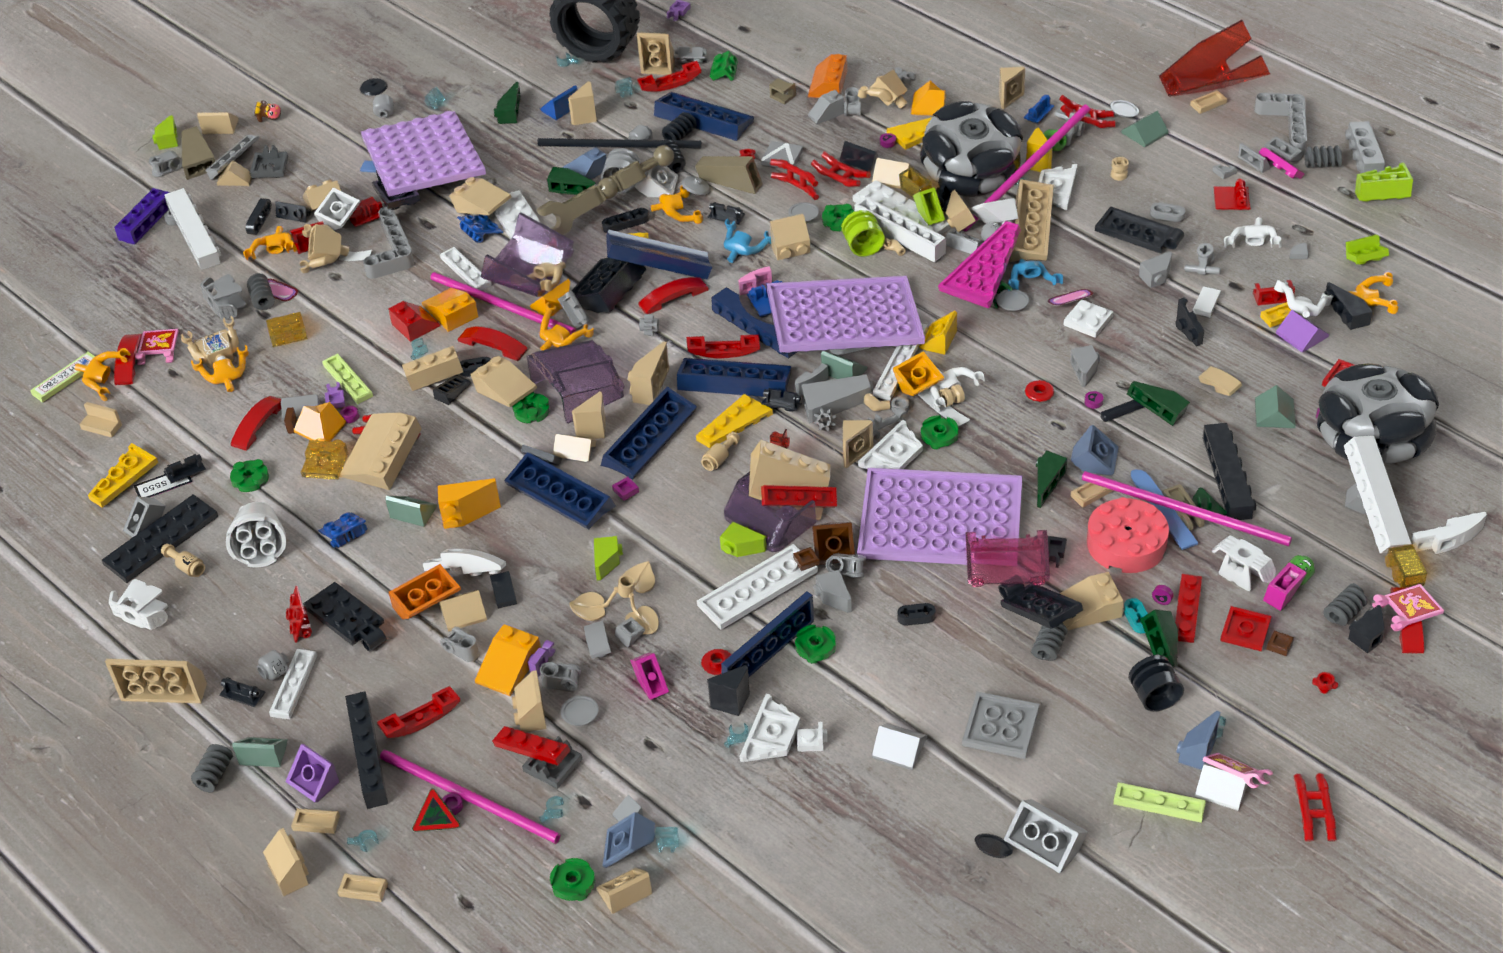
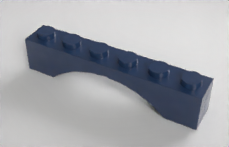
M725 287L711 297L712 311L725 318L728 322L733 323L750 335H758L759 341L788 359L798 352H780L775 326L762 322L750 315L742 306L739 294Z

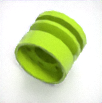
M855 211L849 214L842 223V233L853 254L861 257L870 256L878 252L885 241L884 234L876 217L870 211Z

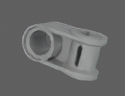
M855 87L845 90L844 116L848 114H858V116H861L860 98L858 97L859 90Z
M172 150L149 159L154 177H162L182 167V159Z
M836 553L827 560L826 568L829 572L839 570L841 575L864 577L862 571L863 561L866 560V556ZM832 559H838L841 567L835 568L832 565Z
M454 627L446 638L444 637L440 640L442 647L447 652L458 656L466 662L475 661L479 657L475 637L464 632L459 627Z
M546 662L540 668L542 686L546 689L575 691L578 688L577 679L581 675V668L575 664Z

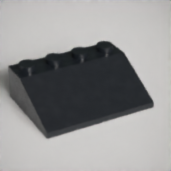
M602 258L571 291L575 294L583 309L596 313H609L614 310V306L624 298V295L633 288L636 281L642 278L647 269L644 265L612 258Z

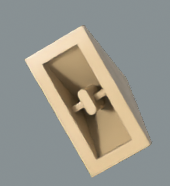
M233 160L221 172L217 185L249 186L252 180L250 171Z

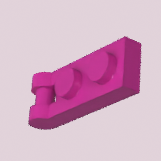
M1267 148L1260 149L1259 154L1268 161H1273L1272 165L1280 170L1282 168L1285 169V174L1289 177L1301 179L1305 174Z

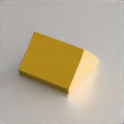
M1036 128L1027 141L1026 161L1047 141L1040 128ZM1052 148L1030 170L1041 172L1044 169H1051Z
M954 310L931 323L925 334V344H920L919 348L945 355L957 333V312Z

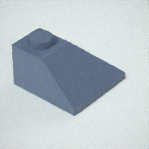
M595 147L562 168H569L591 180L602 174L606 162V154Z
M1091 425L1073 447L1071 461L1083 472L1113 475L1119 447L1097 427Z
M1215 711L1186 734L1184 741H1179L1176 753H1179L1178 763L1200 770L1203 769V765L1206 763L1203 761V758L1211 754L1217 739L1221 712Z
M634 812L608 828L603 867L607 868L651 844L655 838V823Z

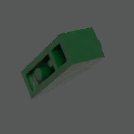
M515 82L497 101V107L494 108V117L497 118L498 124L517 123L521 98L519 82Z
M552 167L547 178L548 190L553 193L577 195L596 185V182L569 168Z
M1137 381L1131 383L1127 392L1128 396L1172 426L1185 414L1190 403L1175 391Z
M1047 450L1036 462L1038 508L1043 506L1067 471V458Z
M1154 609L1140 619L1152 654L1167 657L1171 666L1175 668L1178 666V629L1171 611Z

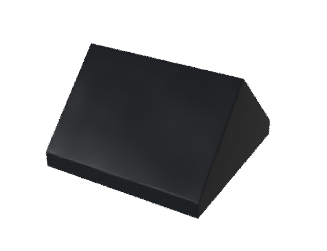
M844 141L839 161L871 172L878 154L876 151Z
M746 665L707 679L709 702L712 709L736 716L740 715L750 695L748 668Z

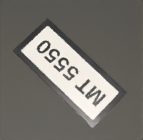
M164 474L133 486L138 496L153 497L191 483L192 479L189 476L171 484Z

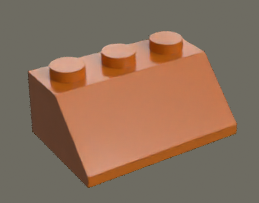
M831 54L816 66L808 97L820 98L821 95L834 90L841 95L847 74V55Z
M439 564L388 593L392 608L403 620L409 619L460 591L461 587L444 567Z

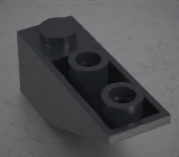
M1327 282L1324 293L1328 296H1333L1330 304L1341 317L1342 322L1350 330L1370 325L1373 311L1367 303L1331 282Z

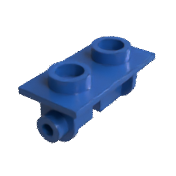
M1043 95L1039 102L1028 110L1024 119L1038 124L1054 108V105L1050 104V96Z

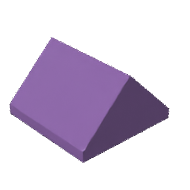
M1293 310L1289 312L1276 330L1278 336L1302 353L1329 337L1328 333Z
M301 744L285 782L312 801L318 802L339 783V779L333 763L305 744Z

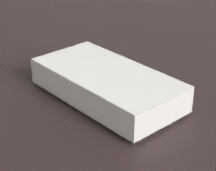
M1203 286L1194 305V313L1211 317L1221 290Z

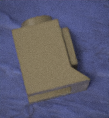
M777 78L769 84L770 98L786 104L796 96V83H788Z

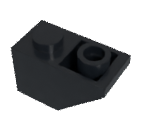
M1377 605L1372 610H1367L1362 618L1354 620L1349 626L1348 640L1366 653L1372 651L1382 642L1384 621L1380 605Z

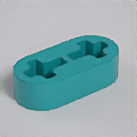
M1135 598L1127 599L1124 603V615L1135 632L1145 633L1140 619L1147 615L1148 612L1140 600Z

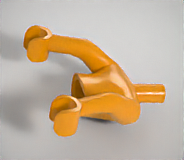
M682 185L680 186L679 193L672 195L662 194L659 197L660 203L651 205L652 212L663 210L666 215L680 222L694 221V223L700 224L703 221V215H701L699 210L694 211L693 215H682L677 212V210L683 209L682 198H687L690 195V192Z
M277 226L275 234L255 239L251 246L243 251L246 260L251 256L253 259H256L254 252L259 245L266 246L267 252L271 254L283 252L284 247L287 253L292 249L294 252H297V248L292 241L291 234L288 232L282 233L283 227Z
M1386 272L1384 275L1371 276L1357 285L1355 292L1348 291L1363 299L1368 306L1382 305L1388 307L1387 311L1391 314L1398 312L1399 307L1396 300L1388 301L1379 298L1378 289L1372 290L1368 288L1377 282H1382L1385 286H1391L1393 284V275L1390 272Z
M548 302L546 304V312L542 318L539 334L540 338L546 341L540 347L543 352H546L552 345L563 350L583 335L585 337H592L594 335V328L588 330V324H584L583 329L571 335L567 329L557 324L553 328L548 329L550 317L556 314V306L550 308L551 303Z
M245 345L244 351H240L237 347L239 355L237 368L233 366L230 359H222L213 363L214 374L211 375L203 367L201 358H199V364H194L193 360H191L193 369L199 371L206 381L215 385L225 383L227 392L234 391L232 381L240 378L244 373L246 357L249 355L248 347Z
M126 348L120 349L118 352L106 351L95 356L88 366L77 363L75 370L84 372L82 382L98 392L103 401H107L108 399L104 394H111L108 388L100 387L96 384H104L111 372L110 366L103 365L102 363L109 358H120L122 362H127L128 360L124 355L130 356L131 354Z

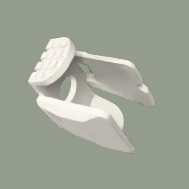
M1229 535L1212 549L1213 553L1219 549L1226 553L1219 574L1247 591L1251 590V573L1261 578L1265 583H1270L1275 577L1276 570L1272 559L1264 555L1261 549L1243 539L1238 540Z
M134 579L119 601L116 591H111L108 602L113 615L122 618L125 622L140 628L145 627L153 630L163 625L168 618L167 613L164 611L168 608V605L156 600L162 594V590L155 586H146L145 582ZM127 600L133 602L130 607L123 603Z

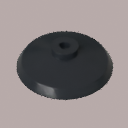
M379 78L368 79L360 86V92L367 96L379 95L387 89V83Z
M983 833L978 834L974 839L977 848L991 857L1006 858L1013 853L1012 846L999 836Z

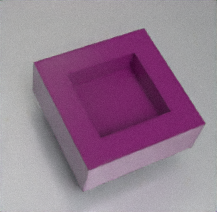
M628 476L612 485L613 491L623 501L639 493V487Z

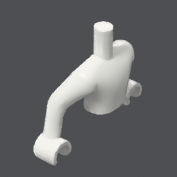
M1260 217L1256 218L1254 225L1237 227L1230 236L1224 238L1225 248L1230 244L1235 248V239L1238 235L1246 236V243L1252 246L1262 245L1265 238L1271 236V248L1275 244H1278L1279 248L1282 247L1281 237L1277 236L1275 228L1262 225V218Z
M1277 280L1274 287L1278 292H1285L1287 303L1291 310L1302 314L1306 318L1318 316L1325 305H1330L1333 298L1332 295L1328 296L1322 293L1320 301L1316 306L1306 297H1294L1293 290L1287 285V282L1283 283Z
M965 367L952 368L943 373L941 372L944 380L930 387L934 397L935 410L937 412L940 411L939 405L946 407L944 398L940 397L939 394L941 389H950L957 384L961 386V382L957 379L961 375L972 378L974 384L978 386V379L985 381L983 372H973Z

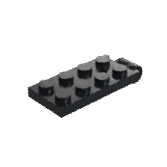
M376 170L378 180L372 182V186L388 210H396L400 206L414 205L416 202L421 201L416 190L388 196Z
M1111 206L1095 225L1096 232L1158 253H1162V247L1176 249L1184 238V232L1179 228H1174Z
M1018 576L998 586L999 592L1004 598L1000 600L1002 608L1050 629L1058 627L1060 623L1074 618L1076 614L1083 611L1081 602L1033 582L1024 587L1022 580Z
M333 582L303 603L308 612L352 646L361 640L364 648L371 652L387 640L386 635L379 628L384 624V618L336 582Z

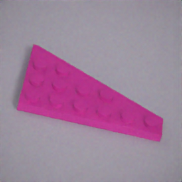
M1009 221L1004 222L938 285L939 291L989 309L1021 231L1019 225Z

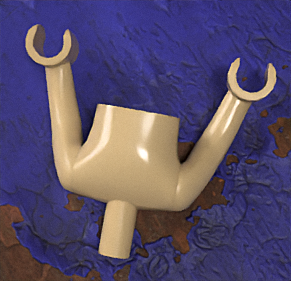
M564 262L558 264L541 263L534 267V272L530 275L512 274V283L521 285L523 282L553 276L552 281L542 280L540 282L541 290L552 291V288L559 284L566 264Z

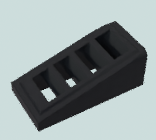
M455 375L433 389L434 399L449 406L471 384V381Z

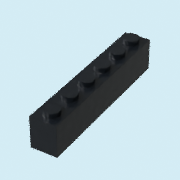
M1227 423L1204 425L1202 439L1225 511L1227 512V517L1237 520L1252 519L1253 511H1256V501L1251 497V486L1247 485L1246 471L1242 470V459L1237 455L1238 447L1236 443H1233L1232 430H1229Z
M366 691L347 695L345 699L366 807L370 809L387 805L385 783Z

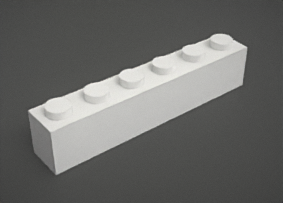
M184 188L165 194L168 208L200 269L204 270L220 264V250L218 246H214L216 244L213 236H209L210 232L207 225L203 226V218L201 214L198 215L199 212L196 204L192 205L193 200L190 193L187 194Z
M866 196L854 205L855 211L868 210L874 214L885 237L897 240L902 246L933 262H936L946 254V237Z
M1353 437L1344 445L1345 453L1348 457L1363 507L1367 513L1376 545L1380 554L1401 552L1411 542L1375 437Z

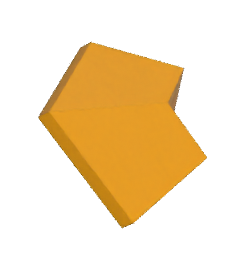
M931 80L914 92L911 115L933 116L937 110L945 106V90H941Z
M565 280L552 289V291H549L530 305L531 309L544 315L546 304L549 302L551 303L550 308L556 306L557 313L563 308L558 298L569 292L570 280Z
M924 351L893 367V372L902 393L915 396L944 380V376Z
M331 402L317 406H304L294 432L326 447L343 428L346 421Z

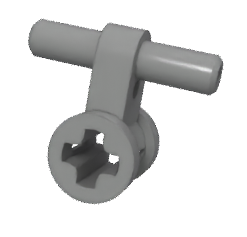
M1074 112L1070 113L1069 119L1075 114ZM1080 121L1065 135L1067 138L1065 146H1070L1072 134L1075 133L1077 136H1082L1085 122Z
M1209 243L1199 245L1197 248L1199 265L1186 264L1184 270L1186 272H1198L1200 275H1206V273L1220 274V267L1209 266L1215 260L1213 246Z

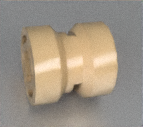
M1116 157L1112 160L1111 177L1114 180L1121 181L1127 178L1129 161L1126 158Z
M959 384L952 386L950 389L944 388L939 391L940 397L945 400L946 407L951 406L953 403L964 402V391Z

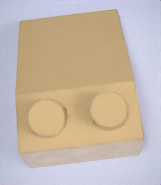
M637 32L641 74H672L675 58L669 34Z
M474 177L468 178L465 181L466 183L455 188L454 192L449 195L457 213L490 215L511 198V194L482 178Z
M663 341L637 361L633 369L629 371L628 381L631 384L630 395H632L633 403L650 405L658 397L670 369L667 342Z
M500 356L493 357L488 363L470 374L478 393L508 407L513 406L537 389V385L515 365Z
M1109 572L1089 576L1059 593L1081 602L1083 606V611L1076 614L1074 618L1063 622L1068 630L1122 617L1124 601Z

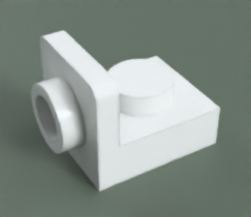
M818 722V729H797L798 752L823 751V742H827V729H823L822 722Z

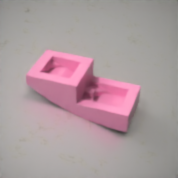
M770 266L757 269L738 280L739 294H749L748 291L751 288L771 283L772 273Z

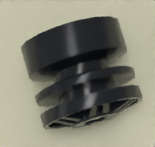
M1163 655L1146 657L1136 663L1129 672L1128 679L1136 693H1138L1137 695L1144 708L1148 711L1158 712L1168 709L1176 704L1184 694V686L1167 657Z

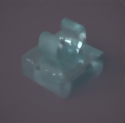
M631 77L618 80L615 83L616 93H620L622 98L625 95L624 91H628L632 95L633 81Z
M438 87L432 88L424 96L426 98L424 102L427 106L431 105L433 110L437 109L446 100Z
M656 827L655 838L659 852L662 853L663 847H670L671 853H674L675 847H679L678 827Z

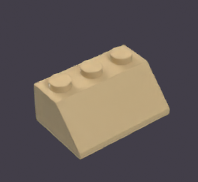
M454 346L402 365L412 391L463 372Z

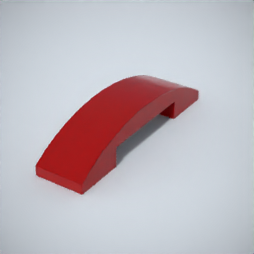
M693 61L682 65V71L656 79L653 78V75H648L637 79L642 91H665L686 84L698 76L702 70L698 62Z
M681 278L651 291L638 305L645 314H651L661 310L662 303L687 293L696 296L708 291L709 288L701 278Z
M486 327L466 328L457 339L458 342L470 346L479 343L501 350L504 357L519 361L527 351V347L515 338Z
M128 334L122 337L117 352L120 349L126 348L131 355H124L128 360L127 362H122L120 358L115 359V385L133 384L136 373L134 369L135 354L140 346L142 334Z
M740 335V341L705 342L704 336L686 337L687 351L707 358H734L760 350L758 335Z
M267 396L257 402L237 427L230 443L231 446L247 451L257 439L255 433L272 413L277 415L282 409L281 399Z
M1391 587L1390 592L1394 593L1409 587ZM1422 620L1409 624L1400 630L1399 639L1402 653H1424Z
M448 686L432 694V701L399 717L394 713L377 721V725L387 738L412 734L441 719L461 700L455 691Z

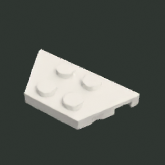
M1072 164V168L1063 169L1062 166L1055 167L1054 169H1044L1040 173L1038 182L1054 185L1052 204L1064 210L1068 208L1077 172V164Z
M902 420L858 461V467L866 469H904L923 451V445L915 438L913 431L907 428V423Z
M766 694L740 754V761L747 762L787 756L800 725V718L793 712H789L784 705H778L772 700L771 695Z

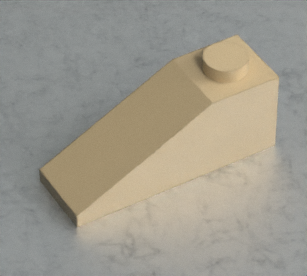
M955 190L952 191L946 214L949 217L947 222L952 229L955 227L960 232L976 220Z

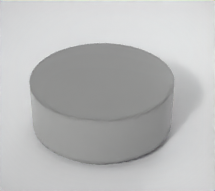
M905 397L892 399V412L895 413L899 408H903L908 412L909 400Z

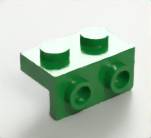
M730 51L716 55L713 60L710 78L714 81L727 75L730 81L734 80L738 64L736 56Z

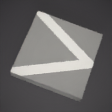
M771 141L761 160V165L780 168L770 165L771 159H782L795 166L803 151V146Z

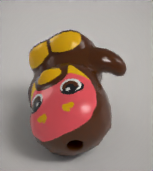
M265 100L257 101L255 116L260 123L263 121L262 117L277 120L281 116V108L276 104H269Z

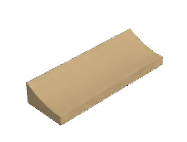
M1020 179L1016 195L1018 219H1015L1014 223L1019 225L1021 231L1010 256V262L1020 261V259L1046 261L1054 185Z

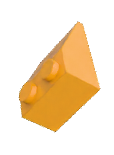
M449 288L421 302L425 309L448 332L479 317L476 301L467 292Z
M495 478L438 486V503L444 529L465 526L501 508Z
M503 624L490 644L474 680L475 683L511 696L515 690L514 688L530 670L528 665L530 656L535 654L538 648H541L539 637Z

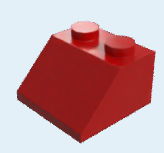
M402 301L388 308L392 325L410 342L440 327V323L419 305Z

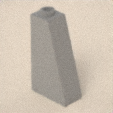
M867 374L801 385L802 400L808 422L813 423L817 421V417L814 414H821V408L825 412L831 408L830 413L834 415L863 404L864 396L872 393L874 390L872 381L869 382Z

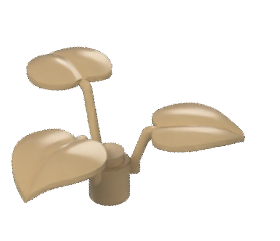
M649 561L633 566L620 576L618 587H614V591L606 603H604V598L595 592L584 593L569 602L570 608L577 616L584 620L596 621L605 616L604 608L608 607L616 593H618L623 598H630L633 612L626 615L625 621L632 617L645 629L643 634H653L658 630L659 622L655 611L648 606H641L636 609L633 598L634 590L638 593H645L650 591L655 585V576Z

